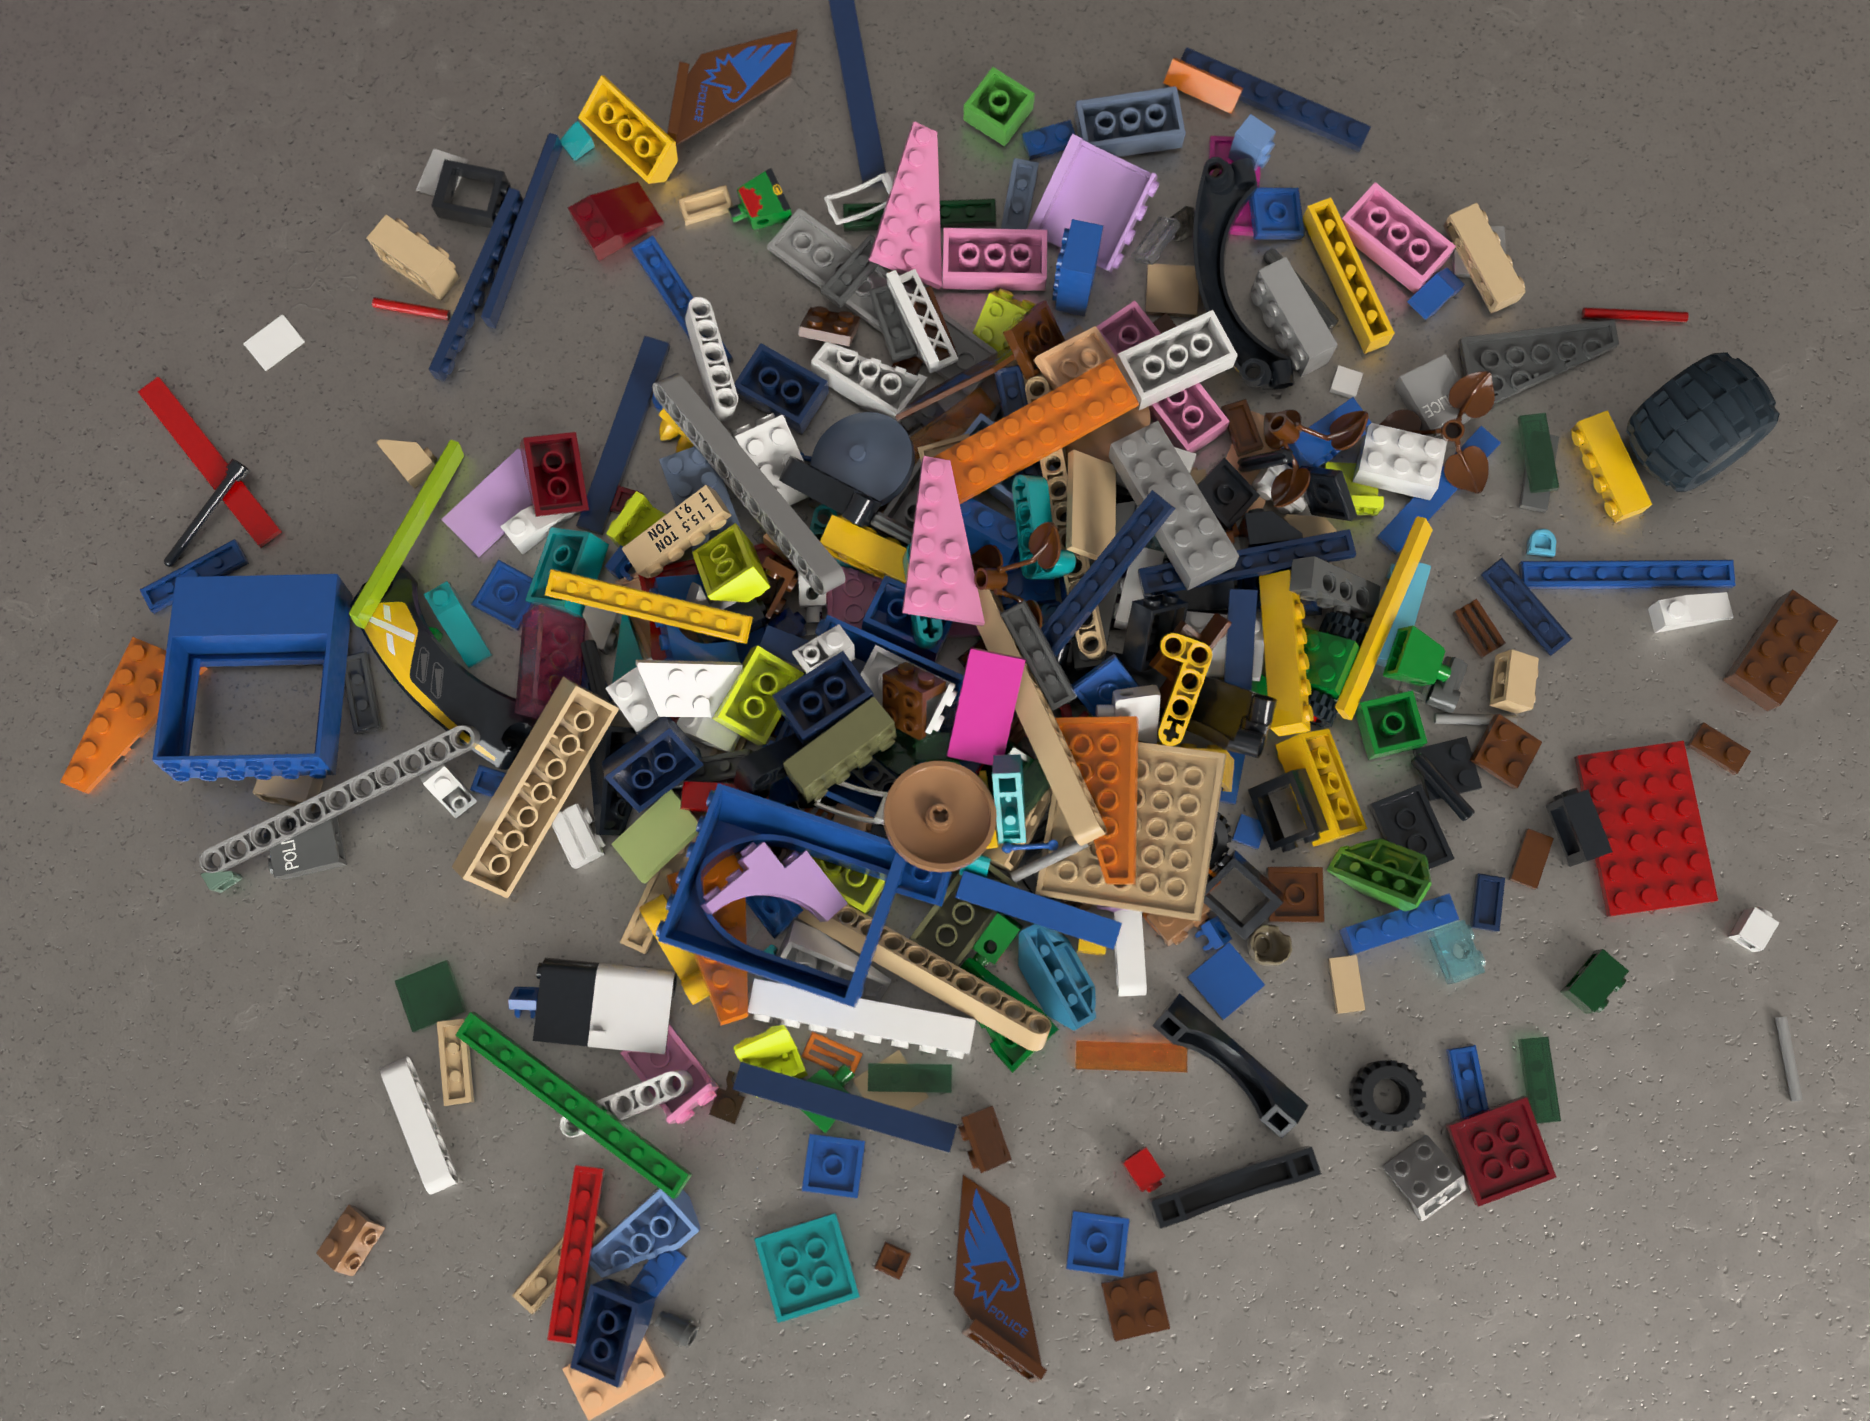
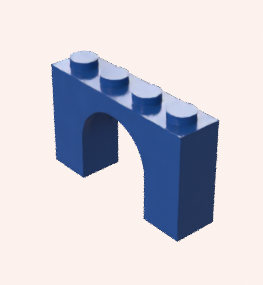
M700 574L656 577L653 588L649 590L650 593L686 601L691 583L694 582L701 586L706 598L708 597ZM655 622V626L660 627L661 630L659 644L661 651L666 653V661L740 662L735 641L709 644L697 643L685 637L678 627Z

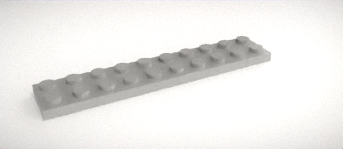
M800 208L767 245L770 252L820 288L826 284L856 250ZM878 266L844 306L882 333L869 295V290L887 285L886 274L888 272ZM902 283L906 292H914L911 288ZM942 312L958 354V362L935 371L937 374L948 380L998 352ZM914 341V344H915V347H916V350H917V356H916V357L919 358L920 360H922L923 363L925 364V362H924V360H923V358H922V356H921V354H920V352H919V350H918V348H917V346H916V343H915V341ZM987 377L961 389V391L971 398Z

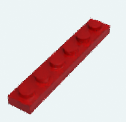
M575 1165L548 1341L576 1344L604 1168Z

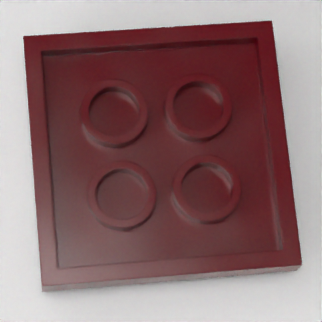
M1526 1096L1518 1097L1446 1124L1474 1204L1478 1207L1557 1178Z

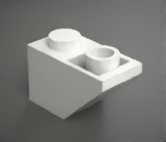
M840 624L792 652L806 674L844 651L850 661L855 659L854 644Z
M446 762L419 775L425 787L455 818L477 802Z

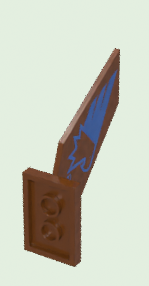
M798 29L703 53L689 73V63L679 61L667 134L676 142V146L790 77Z
M1044 300L1037 303L1003 332L1009 344L1008 347L919 395L895 416L897 421L997 372L1015 359L1026 380L1038 375L1041 371L1034 362V359L1043 352L1065 342L1047 301Z
M962 1175L953 1294L971 1321L966 1324L961 1333L1031 1383L1040 1381L1047 1372V1369L1041 1363L1010 1207L965 1175Z

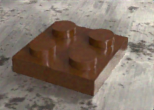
M822 306L810 307L799 326L798 336L850 346L859 328L860 317L854 316L847 311L838 313L828 311L827 308Z
M1494 714L1470 761L1511 788H1518L1542 741L1504 716Z
M1323 867L1266 868L1267 879L1284 894V903L1268 917V923L1325 922Z
M1156 1270L1101 1283L1114 1341L1170 1329Z

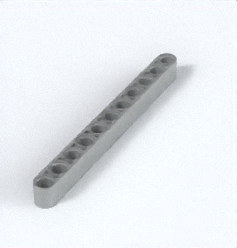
M675 373L653 383L652 389L657 401L817 594L823 595L844 584L845 574L841 566L679 373Z
M461 725L438 735L206 849L200 856V866L208 873L228 870L474 749L480 742L479 731L473 726ZM464 730L468 731L471 736V740L467 745H463L459 739L461 732ZM439 742L443 743L446 748V753L441 758L435 754V746ZM415 754L421 760V765L417 770L413 769L410 765V759ZM389 767H392L396 772V778L392 782L387 780L385 775ZM364 779H367L371 784V790L368 794L361 790V783ZM340 791L346 796V802L343 806H340L336 801V795ZM315 803L321 808V815L318 818H315L311 812V808ZM289 816L294 817L296 820L294 830H290L287 827ZM265 828L271 833V839L268 843L262 838V831ZM240 840L246 845V851L243 855L237 850V844ZM214 853H217L221 858V863L218 867L212 861Z

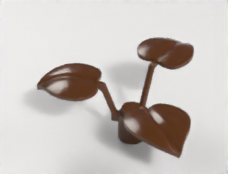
M1488 371L1472 373L1461 378L1452 386L1448 401L1452 407L1460 410L1456 420L1453 419L1445 422L1441 428L1420 430L1421 420L1419 416L1407 409L1394 411L1379 425L1422 435L1441 434L1445 441L1454 442L1457 454L1451 455L1446 460L1444 475L1452 486L1479 494L1483 491L1488 479L1489 465L1487 457L1477 446H1469L1462 451L1459 439L1462 438L1465 432L1464 425L1461 422L1463 413L1470 418H1479L1486 415L1492 409L1495 400L1492 375Z
M1296 410L1267 412L1264 416L1265 441L1271 449H1280L1282 447L1288 449V444H1293L1298 440L1300 436L1299 431L1301 430L1326 441L1332 440L1331 445L1336 450H1346L1355 445L1361 438L1367 425L1369 413L1366 411H1355L1344 414L1331 424L1330 434L1325 435L1301 425V414ZM1293 454V469L1282 471L1273 481L1271 497L1275 507H1283L1293 503L1308 488L1310 471L1307 468L1299 469V464Z
M1045 522L1033 531L1028 545L1030 552L1034 556L1030 559L1003 566L1002 554L998 547L992 544L985 545L972 554V565L974 572L976 571L974 576L976 587L979 590H993L995 595L1005 596L1018 603L1024 601L1023 598L1002 590L1008 582V576L1005 571L1029 565L1036 561L1044 569L1055 566L1061 552L1060 538L1053 522ZM1027 600L1026 602L1039 627L1042 628V613L1039 605L1035 600Z

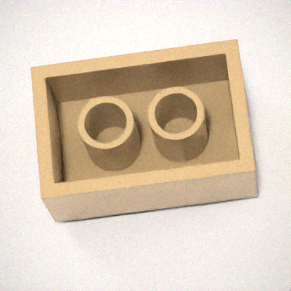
M385 215L368 235L367 240L383 262L439 301H442L459 280V276L455 271L456 266L448 259L449 254L439 246L434 248L429 245V240L421 233L416 232L414 234L409 231L407 224L399 218L393 220L388 215Z

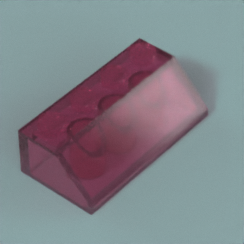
M540 604L523 615L515 713L538 720L563 677L581 686L583 656L580 643L585 641V619Z

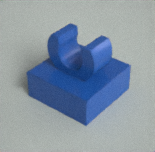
M620 545L605 567L617 579L625 578L628 581H632V576L627 572L633 566L623 552V546Z
M1218 916L1201 925L1202 929L1195 934L1196 938L1206 935L1209 939V943L1203 947L1205 951L1212 947L1216 950L1232 940V937Z
M514 987L508 1003L509 1010H515L516 1018H520L522 1010H529L530 1017L535 1018L539 987Z

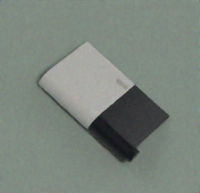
M544 958L543 963H538L536 977L540 979L533 1041L666 1054L671 1004L677 987V973L675 970L556 958Z

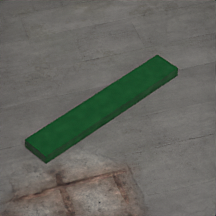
M995 199L940 200V228L996 226ZM882 203L843 204V218L865 212ZM885 208L860 219L843 223L844 231L878 230Z

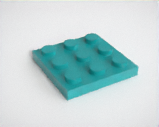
M836 1213L754 1238L777 1323L860 1297Z

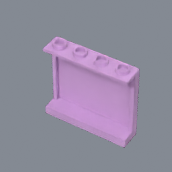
M1072 134L1027 229L1047 230V241L1061 248L1064 229H1070L1072 219L1104 225L1097 266L1112 273L1114 268H1119L1124 258L1121 252L1125 244L1130 245L1136 231L1133 228L1136 221H1142L1148 207L1145 206L1148 197H1153L1158 189L1159 182L1156 181L1158 176Z

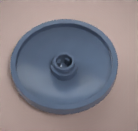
M862 412L837 421L825 431L814 448L811 465L879 500L881 507L899 495L909 482L915 464V451L906 430L896 420L881 413Z

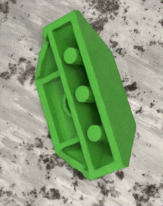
M1381 838L1361 842L1351 847H1340L1326 869L1359 893L1403 911L1418 908L1432 885L1428 861L1425 855Z

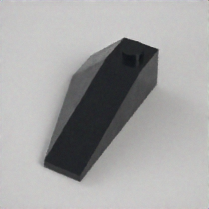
M609 726L589 760L596 835L620 836L625 830L633 806L604 777L602 761L638 735L633 727Z

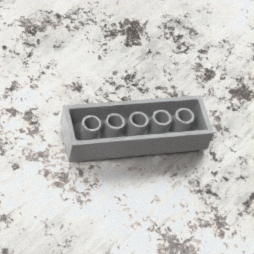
M1159 421L1110 445L1108 457L1138 507L1153 490L1176 508L1156 532L1155 537L1187 591L1235 567L1239 554Z

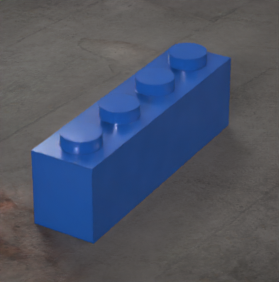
M1449 893L1421 902L1418 908L1409 911L1397 910L1340 929L1339 932L1347 954L1351 956L1457 921L1459 917Z

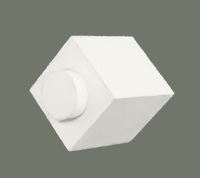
M1753 907L1745 909L1728 937L1751 952L1762 951L1780 922L1773 919L1772 914L1764 908Z

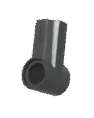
M1446 656L1443 664L1451 668L1450 677L1445 682L1437 679L1432 684L1425 704L1452 714L1460 698L1461 692L1459 689L1468 664L1459 658Z

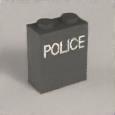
M321 811L312 813V815L318 818L321 815ZM338 816L269 849L271 859H268V867L270 873L275 878L281 880L347 865ZM294 818L287 819V827L290 830H294L296 827V820ZM268 829L263 834L264 841L267 843L271 839V833Z

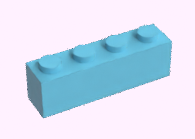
M1397 561L1395 564H1390L1386 575L1387 579H1390ZM1418 563L1376 665L1386 666L1398 629L1415 625L1430 573V565ZM1383 588V590H1382V593H1381L1379 602H1380V600H1381V598H1382V595H1383V593H1384V591H1385V588Z

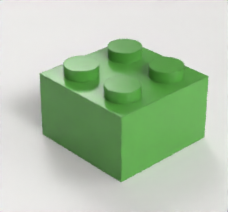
M992 67L964 104L963 120L1001 145L1006 146L1034 109L1035 93Z

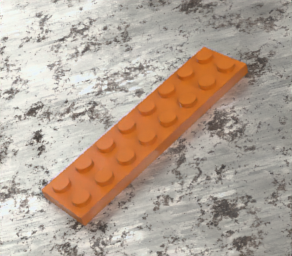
M1112 357L933 458L950 460L959 504H962L1139 406V403Z

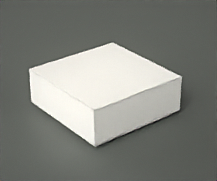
M1338 365L1329 392L1350 399L1354 397L1355 399L1363 373Z

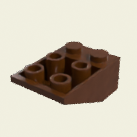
M993 1106L961 1117L962 1123L958 1124L963 1142L969 1140L972 1150L967 1151L973 1169L979 1168L980 1173H984L1012 1160Z

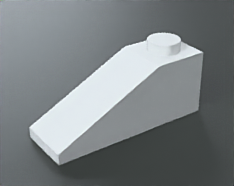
M533 505L521 510L500 527L523 555L545 539L551 527L559 528L579 512L535 517Z
M1727 592L1658 600L1648 607L1654 633L1734 618Z

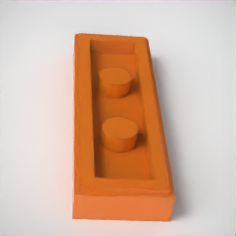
M1175 57L1163 82L1171 87L1177 86L1178 90L1231 114L1243 88Z

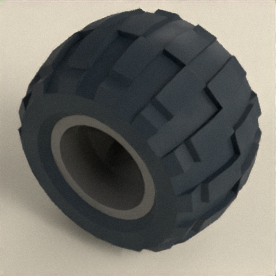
M1728 352L1713 353L1693 363L1654 392L1632 414L1628 421L1626 432L1631 437L1629 443L1637 459L1646 470L1664 485H1671L1676 492H1686L1712 479L1755 447L1776 426L1780 413L1775 408L1776 401L1769 387L1752 367L1739 358H1732Z

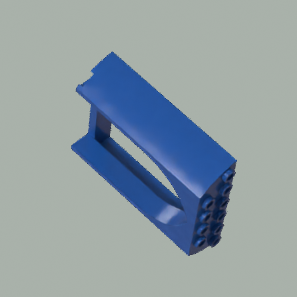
M718 783L716 790H711L708 795L706 806L709 808L706 816H701L698 821L696 831L699 834L696 842L691 841L688 847L686 857L689 860L686 868L681 867L678 873L676 884H679L676 894H671L668 899L666 910L669 912L666 920H661L657 927L656 937H659L658 941L855 1008L864 991V982L898 885L900 886L902 873L907 861L896 852L888 839ZM752 842L755 845L765 842L768 847L786 848L800 853L807 851L812 857L886 882L850 981L758 950L734 938L720 926L712 914L707 915L701 907L706 902L704 898L703 877L717 863L734 853L742 851Z

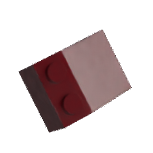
M639 182L589 195L568 207L575 225L598 261L664 224V221Z
M576 432L524 437L520 442V449L535 517L588 511Z

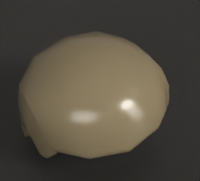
M1262 924L1248 937L1247 947L1249 955L1258 964L1276 966L1288 960L1292 952V941L1289 935H1285L1280 931L1279 926Z

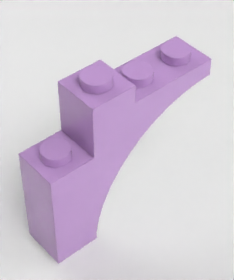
M752 842L740 852L743 857L737 861L743 871L741 872L740 869H737L726 878L728 883L723 888L715 887L704 896L706 902L701 907L708 915L713 914L726 904L743 897L756 895L773 896L794 902L808 910L820 922H826L848 903L807 851L799 854L794 851L783 860L785 864L783 866L765 842L757 845Z

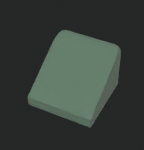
M233 871L201 873L209 890L222 893L243 878L241 874Z

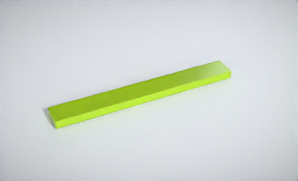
M454 440L448 442L351 608L349 615L357 627L365 629L464 458L459 442Z

